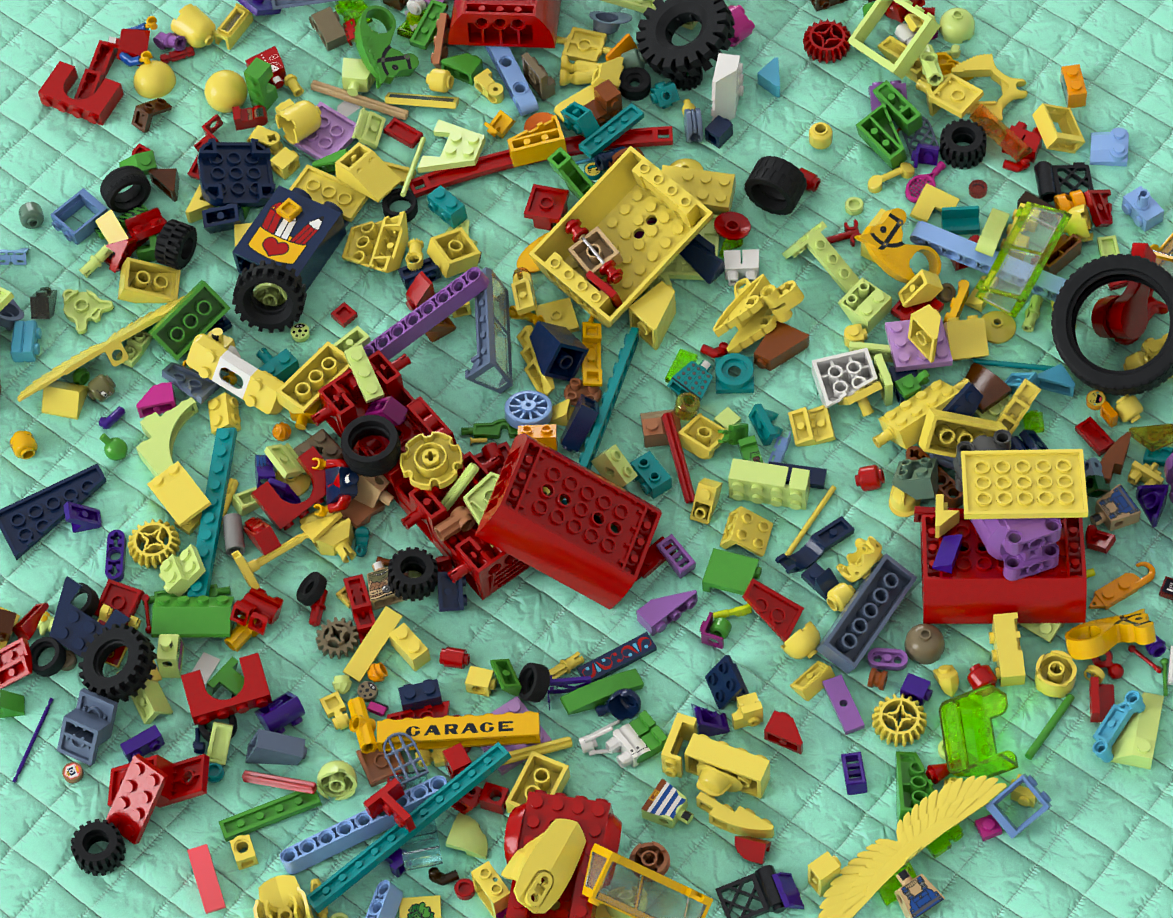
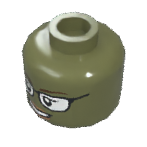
M99 374L88 383L89 391L87 393L93 401L97 399L100 402H104L115 393L114 388L116 385L108 375Z

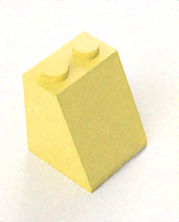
M663 281L628 307L630 328H639V336L654 350L659 348L676 314L675 290Z

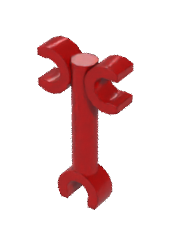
M856 219L853 220V227H849L847 222H844V230L846 232L825 238L830 244L850 238V244L854 247V240H856L854 237L861 235L858 230V221Z

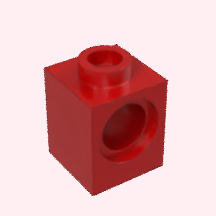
M485 782L479 797L480 808L503 815L506 809L505 802L510 794L509 789ZM494 797H500V798H501V799L498 800V801H493V800H492Z

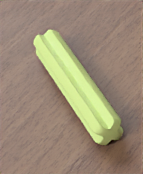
M470 463L441 500L442 505L447 511L479 471V467L475 463Z

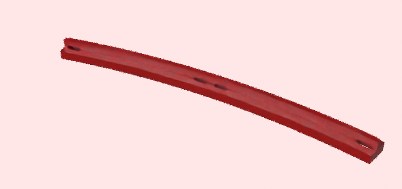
M672 126L629 129L603 151H609L620 146L636 148L673 145ZM581 135L566 137L567 153L570 156L584 154L579 150L578 144L586 138ZM658 135H669V138H658ZM508 149L479 157L475 166L433 171L411 179L409 188L415 197L418 198L431 193L440 185L446 188L515 167L513 166ZM422 184L425 185V187H422L417 190L415 189V187L420 186Z

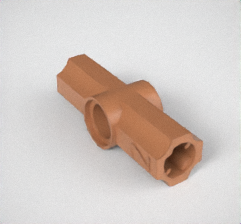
M459 506L451 512L450 517L434 526V531L441 541H446L460 531H469L475 525L476 520L467 506Z

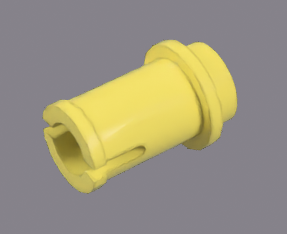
M293 74L285 76V86L289 87L295 97L301 96L304 89L298 83L297 77Z

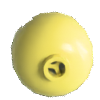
M1085 204L1072 207L1065 215V222H1062L1063 232L1068 233L1069 237L1075 234L1082 242L1093 241L1094 236L1093 232L1089 233L1092 222Z
M809 621L803 629H799L781 645V648L794 659H803L805 657L810 659L818 652L816 648L820 644V633L815 625Z

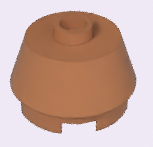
M654 841L643 844L639 843L632 850L629 857L630 860L661 875H665L670 866V856L667 850L661 844ZM631 870L632 873L639 878L640 874ZM643 876V881L655 882L654 880L646 876Z

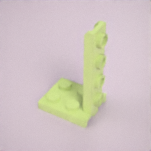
M821 221L785 250L782 255L785 259H788L790 256L795 258L808 248L846 294L860 279L821 233L827 227Z

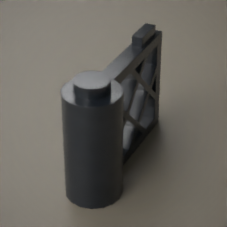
M1040 161L1034 166L1039 198L1047 203L1054 201L1055 195L1063 193L1069 195L1070 192L1079 190L1078 187L1081 184L1088 188V190H1094L1089 165H1085L1084 162H1074L1073 165H1052L1047 161ZM1063 171L1068 176L1064 179L1058 175V172ZM1077 171H1085V177L1082 179L1075 173ZM1071 177L1079 182L1076 186L1068 182ZM1065 185L1071 191L1061 192V187Z
M763 866L751 875L715 889L726 918H731L730 913L733 907L743 910L738 918H755L767 912L777 914L786 909L772 877L773 874H776L774 866ZM753 881L754 888L751 894L742 891L745 883ZM728 890L736 892L732 902L724 899L722 893ZM739 894L749 897L745 907L735 903ZM755 899L761 902L763 908L754 911L749 909L752 900Z

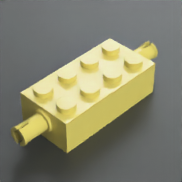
M964 378L952 386L939 379L932 382L924 390L917 392L910 399L903 401L893 410L886 412L885 415L879 418L883 432L872 438L876 447L880 448L891 440L907 450L919 442L928 408L943 410L970 381Z

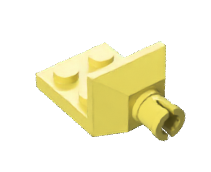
M952 73L943 75V81L938 86L929 84L924 76L916 83V89L926 94V101L931 116H934L940 108H943L962 119L984 95L983 90Z
M320 509L300 519V525L324 518L314 515ZM328 512L325 517L330 516V515H333V514H336V512H334V513H329V512ZM341 517L313 543L321 555L335 556L339 554L344 563L349 562L347 556H349L351 561L356 557V552L351 548L354 539L351 520L349 518L344 520Z

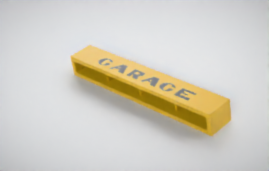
M533 711L515 714L512 712L497 715L486 713L478 716L467 714L459 717L447 715L441 718L427 716L422 719L404 718L402 720L384 719L377 721V746L379 752H384L383 745L387 737L397 732L410 735L414 742H416L418 750L450 748L460 742L463 747L494 746L497 742L501 745L541 743L539 712ZM402 736L406 745L412 743L409 738ZM399 737L391 738L395 749L401 748L402 744ZM389 742L386 744L385 751L392 750ZM414 746L409 747V750H416Z

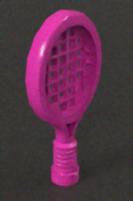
M939 161L930 174H920L909 180L905 189L906 198L910 202L916 203L922 192L921 189H923L926 183L936 187L935 176L946 168L945 163Z

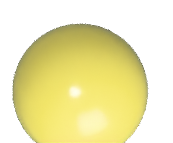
M151 60L150 64L143 63L136 70L133 80L134 88L142 97L149 99L161 98L172 91L176 84V76L168 64L158 60Z
M220 70L208 78L204 93L208 104L214 110L222 113L233 112L232 107L240 106L241 108L243 106L248 90L246 82L238 73L231 70Z

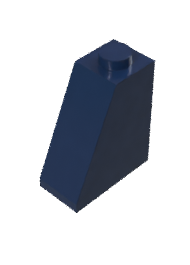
M583 394L580 395L560 438L562 447L567 451H579L599 414V404L597 401Z

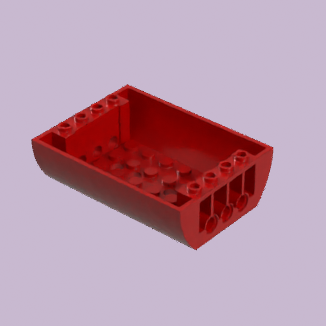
M454 0L448 45L555 48L561 0Z
M522 433L516 436L475 536L600 605L612 609L637 580L662 512L647 501L529 435ZM543 487H547L550 490V496L543 492ZM560 496L566 498L567 505L561 503ZM594 515L600 517L601 524L595 522ZM611 524L617 527L618 533H614L611 530Z
M921 514L923 624H992L994 614L1013 612L1018 613L1017 623H1085L1087 575L1083 518H1060L1062 524L1061 537L1056 542L1060 552L1059 562L1055 568L1010 581L1003 575L1004 561L993 558L989 555L988 551H980L978 549L985 546L971 520L964 519V514H960L959 523L943 536L962 534V547H966L968 550L959 552L952 574L932 569L943 536L935 538V514Z

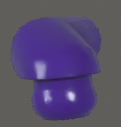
M119 406L107 418L101 417L99 426L103 427V429L111 428L125 414L124 408Z

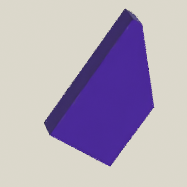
M271 477L268 479L269 484L281 499L292 504L301 503L299 497L287 483Z

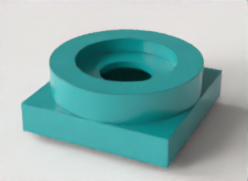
M730 353L721 358H715L716 394L754 393L753 356L747 357L739 353ZM734 366L740 368V375L736 377L730 376L728 374L729 368Z

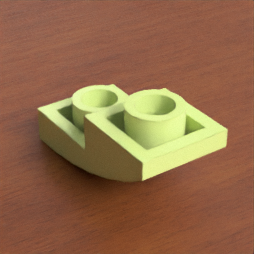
M143 330L126 339L127 345L124 349L129 358L122 364L133 368L146 351L152 336ZM121 351L116 355V361L122 358Z

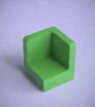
M156 234L149 236V245L137 247L138 260L146 262L156 261Z

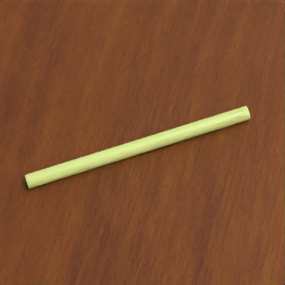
M421 137L400 193L402 197L406 196L426 141L425 137Z

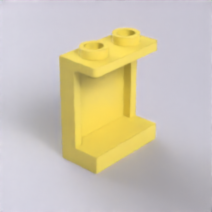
M677 712L661 753L662 772L669 777L682 778V757L678 756L684 740L690 742L693 733L698 734L697 718Z

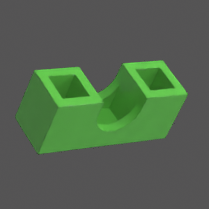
M256 57L244 71L251 105L253 107L262 105L268 110L278 98L276 86L268 83L273 77L271 64Z

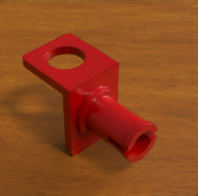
M218 114L202 126L206 136L193 145L198 152L202 145L208 142V139L215 138L216 142H219L212 134L223 125ZM214 121H217V124L214 127L210 128L211 124Z

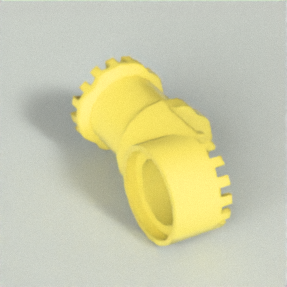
M414 238L413 240L410 239L407 242L409 252L405 260L407 268L412 271H417L416 269L419 270L423 266L422 249L424 248V243L420 239L417 240L418 238L416 240Z

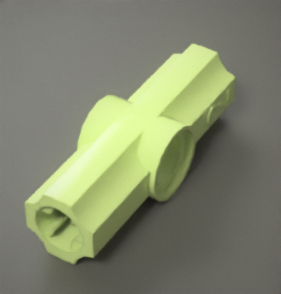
M927 44L919 56L922 73L926 76L929 84L938 86L943 81V74L938 63V55L934 52L932 45Z

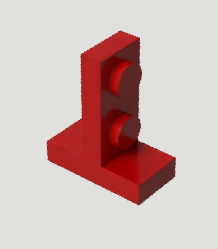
M396 778L363 802L368 815L372 819L384 811L388 816L392 815L395 822L400 828L405 827L409 832L416 828L411 815L396 802L405 794L400 782Z

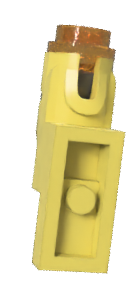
M517 268L512 276L513 283L511 287L518 315L537 310V301L531 273L527 268Z

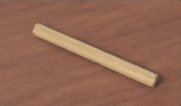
M313 80L310 86L313 91L402 120H407L409 117L408 110L360 94L350 96L347 90L317 80Z

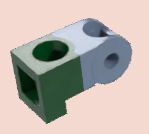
M1095 457L1084 461L1087 496L1098 498L1110 492V486L1104 480L1100 461Z

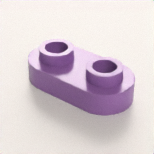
M873 648L868 653L867 661L870 667L876 669L900 671L906 668L908 656L905 651L900 649ZM875 659H880L881 661H880V662H875L874 660H875Z

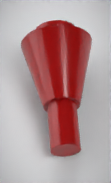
M959 759L952 763L928 765L926 775L934 784H938L952 771L963 767V763Z

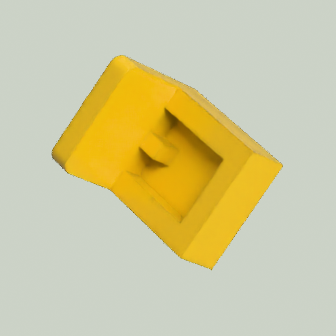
M500 110L490 124L485 122L484 125L488 128L487 132L493 137L498 135L503 139L516 121Z

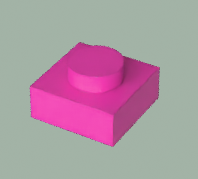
M991 814L975 820L974 824L983 841L1002 834L999 823Z

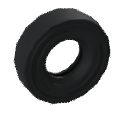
M319 572L310 573L304 578L297 590V600L305 606H311L317 602L325 591L327 585L326 578Z

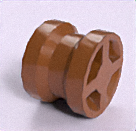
M872 667L867 687L872 688L875 686L879 690L884 691L888 671L884 670L881 672Z

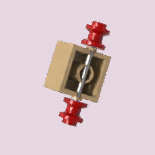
M580 219L568 221L565 232L573 235L572 240L575 243L568 248V251L586 274L590 270L600 279L607 275L606 281L609 284L620 282L623 271L615 267L623 262L622 256L597 226L589 232L586 227H580L582 224Z

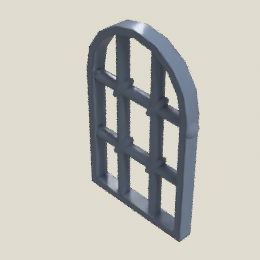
M397 732L387 737L383 745L384 757L398 781L399 779L395 771L402 769L406 780L400 782L402 786L428 774L429 771L412 737L406 733ZM395 736L399 737L402 744L401 748L397 750L391 741V738ZM402 736L409 738L412 743L406 745ZM389 742L392 752L386 754L385 748ZM411 746L415 747L419 755L414 760L408 751ZM405 750L409 758V762L402 764L398 756V752ZM391 755H395L399 763L398 767L394 769L388 758ZM420 760L426 770L422 773H419L415 765ZM412 764L416 776L409 778L405 769L406 766Z

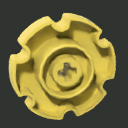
M431 432L430 436H424L422 433L413 437L405 445L406 453H401L400 466L404 478L410 477V484L421 490L431 491L434 486H438L440 489L449 486L458 478L457 470L463 468V456L459 444L453 445V438L441 432Z

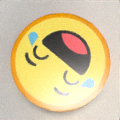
M1098 390L1089 392L1086 398V404L1092 410H1100L1101 404L1106 402L1105 394Z

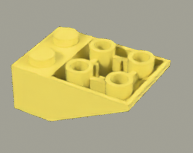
M359 142L335 162V172L338 180L378 203L402 182L373 150Z

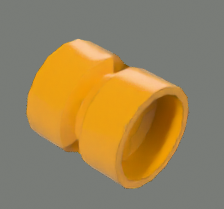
M1081 190L1072 191L1069 195L1063 193L1054 196V205L1059 219L1065 218L1066 213L1072 207L1082 204L1086 205L1085 197Z

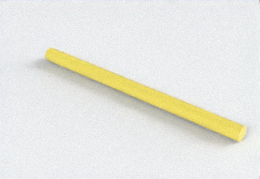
M832 485L785 552L786 556L793 553L837 489L835 486Z

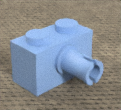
M1140 186L1123 196L1122 210L1134 220L1137 227H1141L1146 232L1163 221L1164 210L1150 196V192H1147V189Z

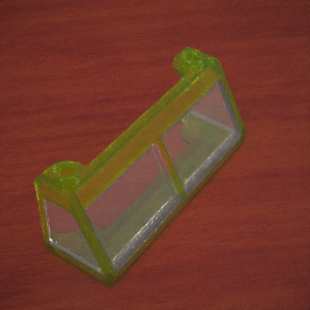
M1028 201L1024 208L1020 206L1015 214L1018 219L986 278L984 280L980 279L976 286L978 292L975 297L1016 318L1072 214Z

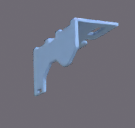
M21 248L19 250L1 249L0 253H5V255H0V260H5V262H0V265H9V262H13L14 265H27L26 252L29 248Z
M791 431L788 438L777 437L774 445L776 450L772 451L769 458L770 462L782 463L791 441Z

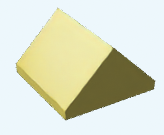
M54 381L43 389L41 412L78 420L88 394L87 391H89L88 386Z

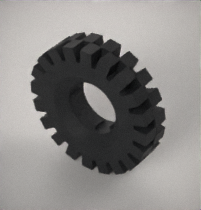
M655 0L652 3L657 9L654 10L648 7L643 14L647 20L640 19L638 24L640 31L636 32V40L639 43L637 46L643 58L657 74H662L665 78L669 79L675 76L677 80L686 79L687 72L691 78L700 75L699 66H702L705 72L713 66L709 60L712 58L717 62L718 54L722 53L720 49L728 51L731 45L728 38H733L735 32L732 27L735 25L734 18L724 0H666L665 2L663 0ZM692 21L701 23V31L692 42L682 46L673 45L672 37L680 26Z

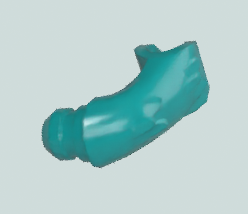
M363 526L355 531L356 545L354 551L357 557H364L367 553L370 532L368 528Z

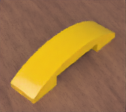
M582 323V343L589 349L582 362L583 386L602 387L601 323Z

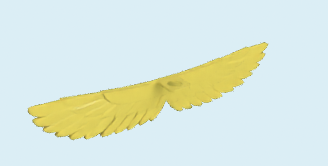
M185 295L138 318L125 328H121L117 333L114 332L107 341L93 345L89 349L81 351L80 354L72 356L71 359L62 362L54 367L52 371L34 380L31 385L20 392L17 400L20 402L37 391H41L57 379L71 373L104 352L112 366L116 367L127 361L129 357L121 342L160 321ZM115 350L122 352V358L118 361L112 357V353Z
M973 775L964 781L963 778H959L952 785L947 783L939 793L936 789L928 798H923L920 805L916 804L913 807L911 816L910 812H907L903 822L900 819L897 823L896 835L898 841L890 839L875 840L876 844L866 847V850L869 851L858 853V858L852 859L848 862V866L841 869L839 874L842 875L830 883L832 887L823 895L826 899L819 906V909L823 910L819 913L818 918H853L904 865L945 832L987 805L989 801L1006 789L1007 785L1005 783L996 784L999 779L995 777L986 780V775L980 776L977 779Z

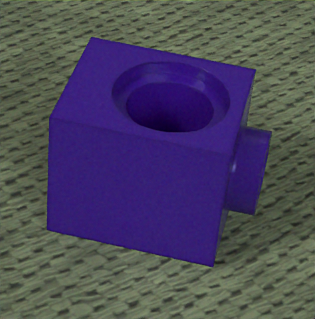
M908 673L900 689V696L902 693L905 699L911 696L912 702L918 700L919 706H923L925 701H929L932 696L933 690L930 689L931 681Z

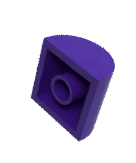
M289 691L273 700V703H269L266 707L254 712L265 730L280 734L286 731L284 727L291 723L292 726L301 723L303 721L301 716L305 715L299 698Z

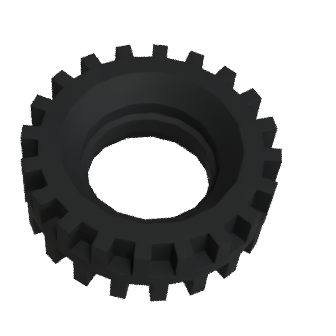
M261 260L258 266L255 263L250 264L249 270L245 267L242 274H239L232 300V304L236 305L235 313H241L240 320L242 322L247 320L250 328L254 325L259 327L258 331L260 332L263 331V328L269 329V333H273L274 329L282 332L286 325L290 329L293 327L294 321H299L307 297V293H305L306 285L301 284V275L296 277L295 269H286L285 263H282L281 266L276 265L274 260H271V264H266L265 260ZM262 283L275 284L286 292L287 300L285 303L277 306L265 305L256 299L253 289Z
M123 623L121 626L112 624L110 630L107 627L102 628V634L98 635L95 633L93 635V642L86 643L88 649L86 652L81 653L80 656L84 659L83 662L79 663L78 667L83 670L79 673V677L84 680L82 683L88 690L119 703V699L124 702L129 701L128 696L136 697L138 696L137 691L140 688L144 690L147 687L144 683L147 679L151 680L153 677L150 672L156 669V664L153 663V660L157 659V654L153 652L155 647L150 643L151 640L134 627H129ZM126 646L129 655L123 669L114 676L104 677L103 667L109 655L117 648Z

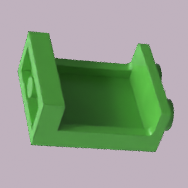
M713 548L702 580L703 591L710 593L712 588L743 595L751 579L756 580L761 576L762 568L759 567V559Z

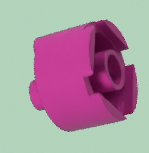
M741 5L728 6L735 25L732 26L735 30L734 37L728 38L731 42V47L737 46L746 39L755 28L754 23L744 14L745 10Z

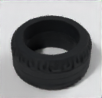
M122 166L111 171L104 178L100 186L101 196L107 206L112 211L119 213L128 212L143 204L151 192V186L147 177L136 166ZM133 185L125 192L119 193L125 187Z

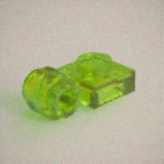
M957 824L926 848L934 858L938 857L952 847L951 840L957 842L963 837V829Z

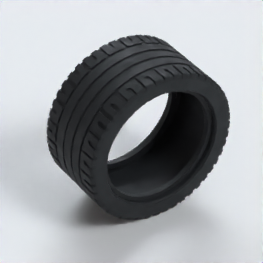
M1111 254L1107 257L1102 256L1099 259L1091 260L1092 262L1085 263L1083 267H1079L1075 273H1072L1069 276L1070 278L1064 282V286L1060 288L1059 295L1057 294L1056 302L1053 305L1054 310L1051 315V330L1055 347L1071 372L1080 381L1095 390L1106 394L1111 393L1116 396H1125L1126 394L1131 396L1153 390V388H1157L1162 382H1166L1169 377L1173 376V277L1163 267L1157 265V263L1137 255ZM1116 281H1134L1153 289L1165 301L1170 316L1169 333L1159 353L1148 363L1126 371L1104 369L1089 361L1080 351L1075 333L1077 315L1087 297L1101 286Z

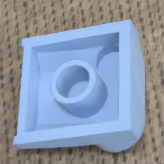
M1114 128L1111 132L1091 133L1090 165L1127 167L1129 133L1124 128Z

